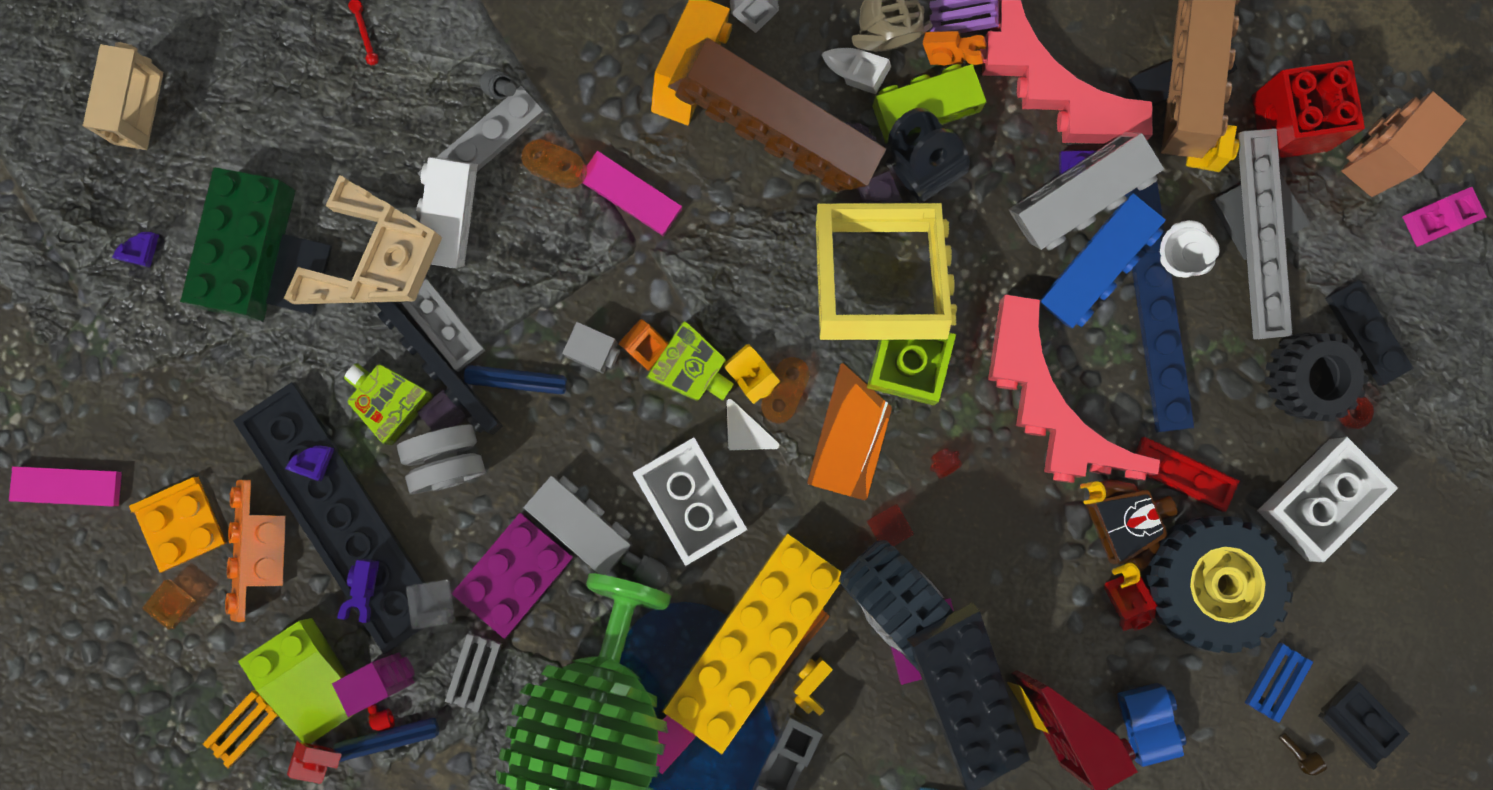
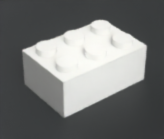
M694 437L633 472L634 477L685 566L747 530Z
M1348 437L1329 439L1257 511L1306 561L1325 562L1398 487Z

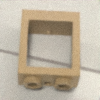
M116 42L115 47L100 44L83 126L113 145L147 150L164 72L153 65L150 58L137 52L138 49L132 45Z

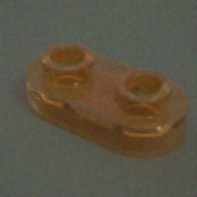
M537 139L529 142L522 151V163L528 171L564 188H575L586 178L587 167L585 162L578 154L546 140ZM542 152L539 158L533 159L536 153ZM571 164L567 171H562L564 165Z
M796 357L785 358L778 364L774 373L780 382L775 386L771 394L762 400V413L772 423L782 424L792 418L810 376L809 368L803 360ZM788 369H796L799 372V377L796 380H789L786 377ZM777 399L782 400L785 403V409L782 412H776L772 408L773 401Z

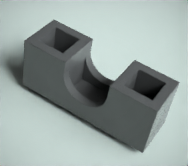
M788 712L752 790H793L804 767H808L823 735L821 729Z

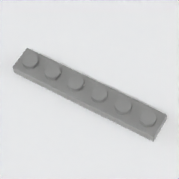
M1277 129L1243 131L1237 133V138L1239 139L1238 150L1253 339L1287 337L1292 335Z

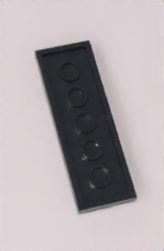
M973 602L908 637L907 641L965 789L978 790L981 787H985L995 779L1029 761L1030 757L981 613Z

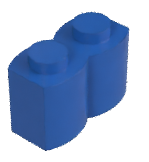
M1154 683L1117 693L1129 744L1136 754V759H1134L1136 763L1144 767L1184 756L1182 746L1186 745V737L1180 724L1176 725L1174 721L1173 711L1177 710V704L1171 690H1166L1165 686Z

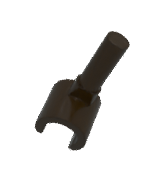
M1286 733L1279 736V740L1295 755L1299 768L1303 773L1316 776L1327 769L1325 761L1317 752L1306 756L1303 750Z

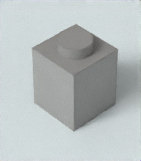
M576 322L562 354L566 358L604 374L607 367L613 368L620 350L616 349L618 343L614 338Z

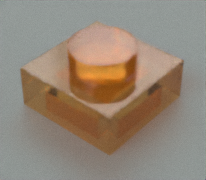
M164 580L142 609L168 630H172L177 627L196 603V600L171 580Z

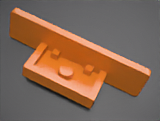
M237 480L236 487H232L230 491V507L235 508V522H230L228 529L229 543L234 544L233 557H229L227 561V578L232 579L231 593L226 594L225 612L230 614V620L235 622H245L246 586H283L286 516L249 515L251 480Z

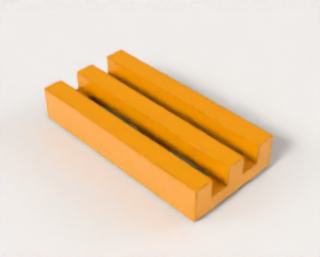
M253 690L207 738L203 745L207 749L211 748L214 751L213 755L217 759L221 758L224 761L223 764L230 768L276 720L278 715L260 694ZM256 701L258 703L256 708L242 721V723L229 735V737L222 744H220L218 740ZM265 710L268 715L237 749L230 754L227 751L228 748Z

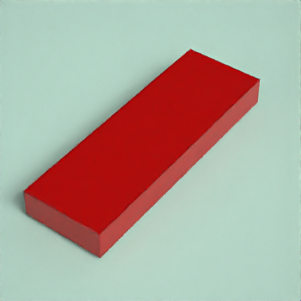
M1147 437L1141 438L1135 454L1160 460L1158 474L1147 475L1148 478L1218 511H1227L1240 482L1239 480Z

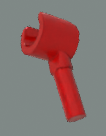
M376 704L368 707L370 714L368 717L369 725L373 730L384 731L395 726L394 716L389 708L379 711Z

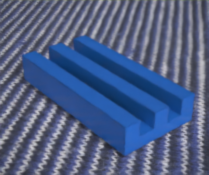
M1278 643L1244 703L1273 721L1280 723L1310 670L1313 661L1289 649L1285 644ZM1284 656H1288L1289 658L1280 674L1274 680L1272 688L1261 705L1258 703ZM1297 662H1298V665H1297L1296 669L1294 670L1292 676L1290 677L1288 683L1286 684L1284 690L1282 691V693H1281L1279 699L1277 700L1275 706L1273 707V709H1272V711H1271V708H1272L1274 702L1276 701V699H1277L1278 695L1280 694L1282 688L1284 687V685H1285L1287 679L1289 678L1291 672L1293 671L1295 665H1296Z

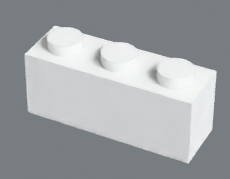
M428 157V163H424L422 167L421 183L425 184L423 198H420L417 204L416 215L420 219V223L442 237L431 265L455 269L465 266L478 164Z

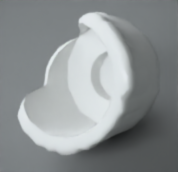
M1190 220L1181 221L1171 226L1164 235L1160 244V261L1162 266L1176 277L1186 278L1203 275L1214 267L1215 260L1220 253L1219 244L1203 224Z

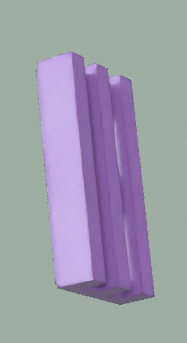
M998 0L930 1V9L932 10L930 21L933 25L930 32L959 31V33L999 27ZM989 2H990V4H986V5H980V6L969 7V8L958 9V10L947 11V12H942V13H941V11H945V10H951V9L962 8V7L973 6V5L984 4V3H989ZM987 13L991 14V17L941 26L942 21L970 18Z

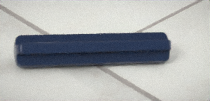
M473 365L466 366L464 372V382L470 385L553 394H565L567 388V378L564 375Z
M429 718L340 741L334 744V750L342 754L339 761L342 762L435 738L439 735V726L436 718Z

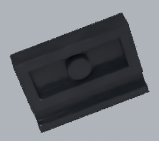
M1354 680L1329 704L1330 707L1324 713L1321 712L1318 715L1368 768L1373 770L1378 767L1376 764L1382 758L1386 759L1410 734L1360 682Z

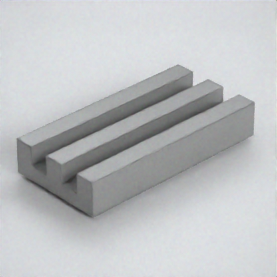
M472 633L467 634L445 702L457 704L462 708L467 707L475 712L481 710L502 643ZM477 643L478 647L461 697L457 696L473 644ZM487 646L492 649L475 700L472 701L469 700V696Z

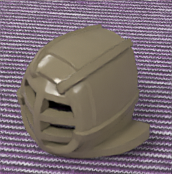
M864 0L860 8V34L852 36V43L855 47L867 51H888L903 47L917 40L931 29L933 25L930 20L923 23L925 9L918 0Z

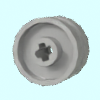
M460 425L429 432L403 441L396 446L401 464L407 466L425 464L409 471L405 476L409 494L451 488L486 473L481 455L475 453L458 455L472 449L477 443L473 425Z

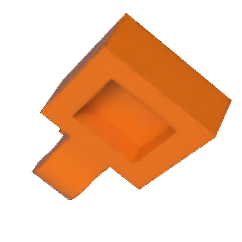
M959 31L926 32L923 39V46L930 65L963 64L964 59L972 65L983 63L984 59L981 51L974 50L986 49L987 45L984 36L974 35L960 38Z

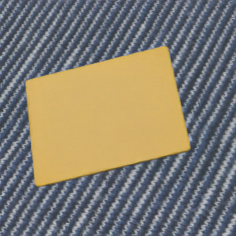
M1007 682L1033 726L1049 733L1022 687Z

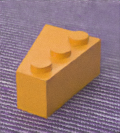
M709 0L688 1L655 71L652 113L689 126L697 104L690 105L675 96L676 91L669 88L668 84L686 49L707 37L719 45L727 43L732 30V24L728 23L730 8Z

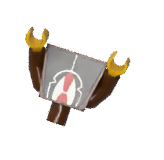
M1114 479L1081 484L1080 489L1087 488L1089 491V499L1084 500L1083 503L1087 506L1110 564L1120 565L1124 563V565L1113 568V575L1123 574L1124 583L1120 585L1121 588L1138 583L1140 573L1156 555L1160 547V540L1167 536L1162 521L1178 514L1175 502L1169 495L1153 501L1149 490H1139L1134 483Z

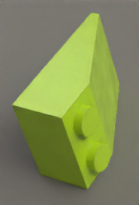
M312 618L296 622L238 661L256 691L302 742L311 744L350 718L347 716L332 686V683L348 674Z

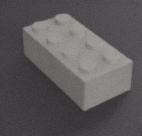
M1125 132L1008 210L1031 245L1041 250L1045 247L1051 250L1066 240L1064 235L1075 227L1077 230H1082L1096 220L1095 214L1104 208H1107L1109 211L1120 206L1127 200L1125 195L1136 187L1140 191L1152 185L1158 180L1156 174L1164 170V167L1142 133Z

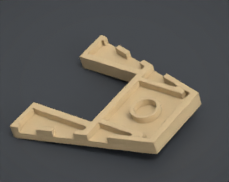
M339 175L326 206L334 212L377 222L352 281L298 267L284 299L292 304L415 301L442 237L432 229Z

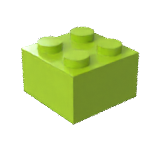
M949 332L948 339L879 340L867 388L929 405L937 404L940 400L956 334Z

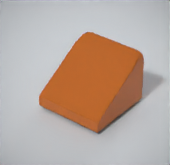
M640 319L622 338L619 345L649 371L667 347L668 342L647 322Z

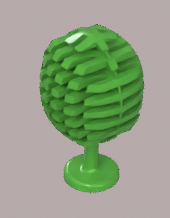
M595 573L588 575L586 584L591 591L614 599V605L599 656L572 660L576 663L563 668L546 665L541 674L548 678L540 686L527 683L519 693L532 697L525 706L514 705L511 714L519 716L516 727L508 725L505 737L512 739L510 749L501 747L498 758L509 762V772L496 770L498 784H503L511 788V790H654L649 785L652 777H658L660 766L656 765L657 755H663L666 744L658 742V731L668 733L667 722L656 718L653 707L657 708V696L646 692L644 686L638 680L640 678L628 667L620 664V659L636 606L664 610L670 604L671 596L669 594L612 576Z

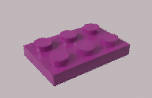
M519 513L452 592V595L501 637L506 639L572 561L574 556L523 513Z

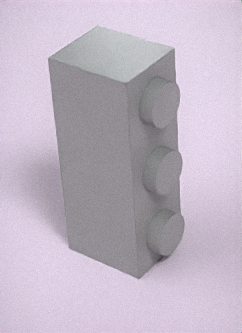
M563 475L559 480L555 476H550L523 508L598 574L607 575L633 546L628 540L631 534L618 522L615 521L613 525H610L601 516L605 511L589 498L585 503L575 493L579 488Z

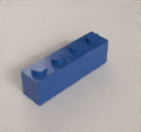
M1134 193L1126 197L1127 200L1115 210L1039 299L1040 305L1068 328H1073L1076 324L1082 327L1093 315L1094 311L1091 307L1098 298L1104 301L1117 287V284L1113 282L1122 271L1126 274L1129 273L1141 258L1136 254L1145 244L1151 247L1164 232L1160 226L1166 219Z

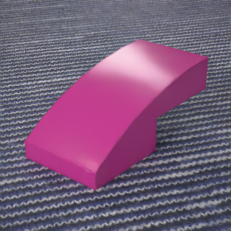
M1469 187L1402 216L1416 247L1487 217L1473 187Z

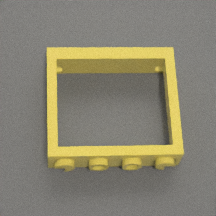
M942 203L817 204L816 247L820 340L948 339L951 325H956L957 306L950 302V296L954 294V275L948 274L947 266H951L952 250L950 245H945V238H948L949 221L943 219ZM832 232H928L935 314L836 315Z

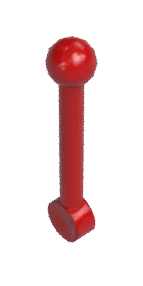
M351 0L348 8L355 14L367 52L365 60L367 64L375 66L379 62V57L373 52L361 14L363 5L359 0Z

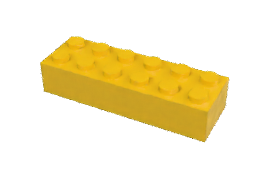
M789 534L784 535L665 705L663 712L720 754H723L839 586L841 571Z

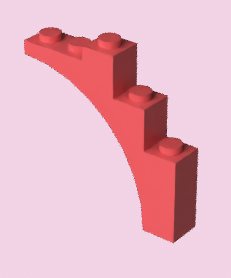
M998 0L999 27L990 28L991 31L987 32L985 36L986 49H977L981 51L984 59L983 63H981L982 76H1022L1017 81V97L1022 98V109L1062 110L1059 111L1057 117V130L1062 132V143L1108 144L1125 132L1142 133L1146 140L1153 135L1151 101L1122 98L1100 91L1076 78L1055 61L1038 40L1025 16L1021 0Z
M1004 295L999 304L988 380L996 381V387L1002 389L1017 390L1018 385L1022 386L1016 426L1025 427L1024 433L1030 435L1046 436V431L1050 432L1044 472L1054 474L1053 480L1074 483L1075 477H1086L1087 465L1090 466V472L1111 475L1112 470L1125 472V478L1146 481L1147 475L1158 474L1160 460L1132 453L1107 441L1088 427L1066 404L1052 381L1042 353L1039 333L1040 300Z

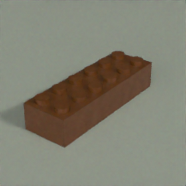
M708 37L686 49L668 84L669 88L676 91L675 96L681 101L690 105L698 104L706 109L705 114L709 118L720 123L726 121L736 127L735 132L739 136L751 141L756 139L765 145L764 150L778 158L784 156L794 162L792 166L797 171L806 175L814 174L822 179L821 184L834 192L868 186L886 150L883 146Z

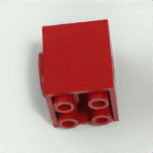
M1352 60L1282 70L1251 96L1257 130L1277 129L1279 158L1328 152L1365 129Z

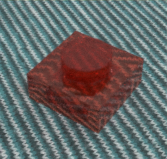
M898 504L866 520L877 541H888L892 546L914 535Z

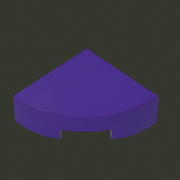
M152 232L138 233L125 243H121L116 248L112 258L150 268L159 235Z
M314 446L305 449L292 457L285 469L317 481H322L334 448Z

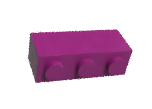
M400 652L358 669L332 683V686L347 716L350 717L413 685L415 682L412 676L415 675L409 659L407 657L402 658Z

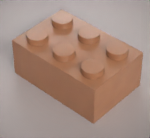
M1434 91L1421 99L1415 96L1402 109L1396 108L1386 119L1380 118L1368 130L1367 133L1371 137L1364 144L1362 142L1358 143L1347 154L1346 158L1349 162L1341 172L1369 196L1374 197L1422 172L1466 121V118Z

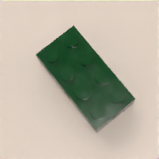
M213 167L180 302L202 310L264 322L268 307L266 300L282 234L286 233L296 190L278 179Z

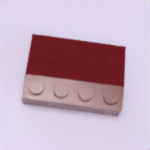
M1019 670L1011 673L1017 685L1022 687L1049 733L1042 732L1061 767L1091 790H1106L1138 773L1132 760L1136 759V754L1126 738L1120 739L1115 732L1108 730L1049 686Z

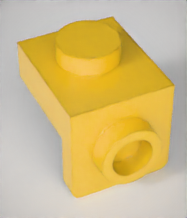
M1228 125L1225 135L1220 136L1215 147L1210 148L1203 158L1187 157L1186 166L1220 172L1230 160H1234L1237 156L1239 149V139H1235L1237 126Z
M746 344L724 363L726 371L736 380L744 394L753 404L760 398H765L771 394L775 386L780 382L769 365L750 344Z
M821 656L816 662L810 659L800 669L797 675L801 679L792 687L794 693L797 694L794 701L806 713L810 714L814 710L819 716L825 710L811 694L833 670Z

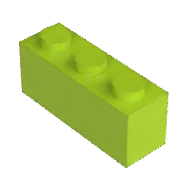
M955 64L944 69L941 75L932 78L929 75H922L913 79L910 82L911 85L899 89L897 85H893L878 92L879 95L875 97L872 107L885 143H888L889 134L895 122L912 109H928L943 125L981 112L986 104V99L974 66L971 64L962 67L961 64ZM921 127L912 129L908 136L921 132Z

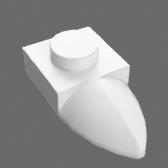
M837 48L825 51L822 54L828 67L837 75L843 77L847 85L873 94L878 92L891 68L889 59L860 49Z

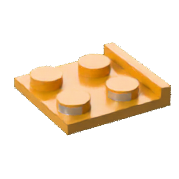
M199 477L187 479L129 506L131 512H134L160 573L227 544Z

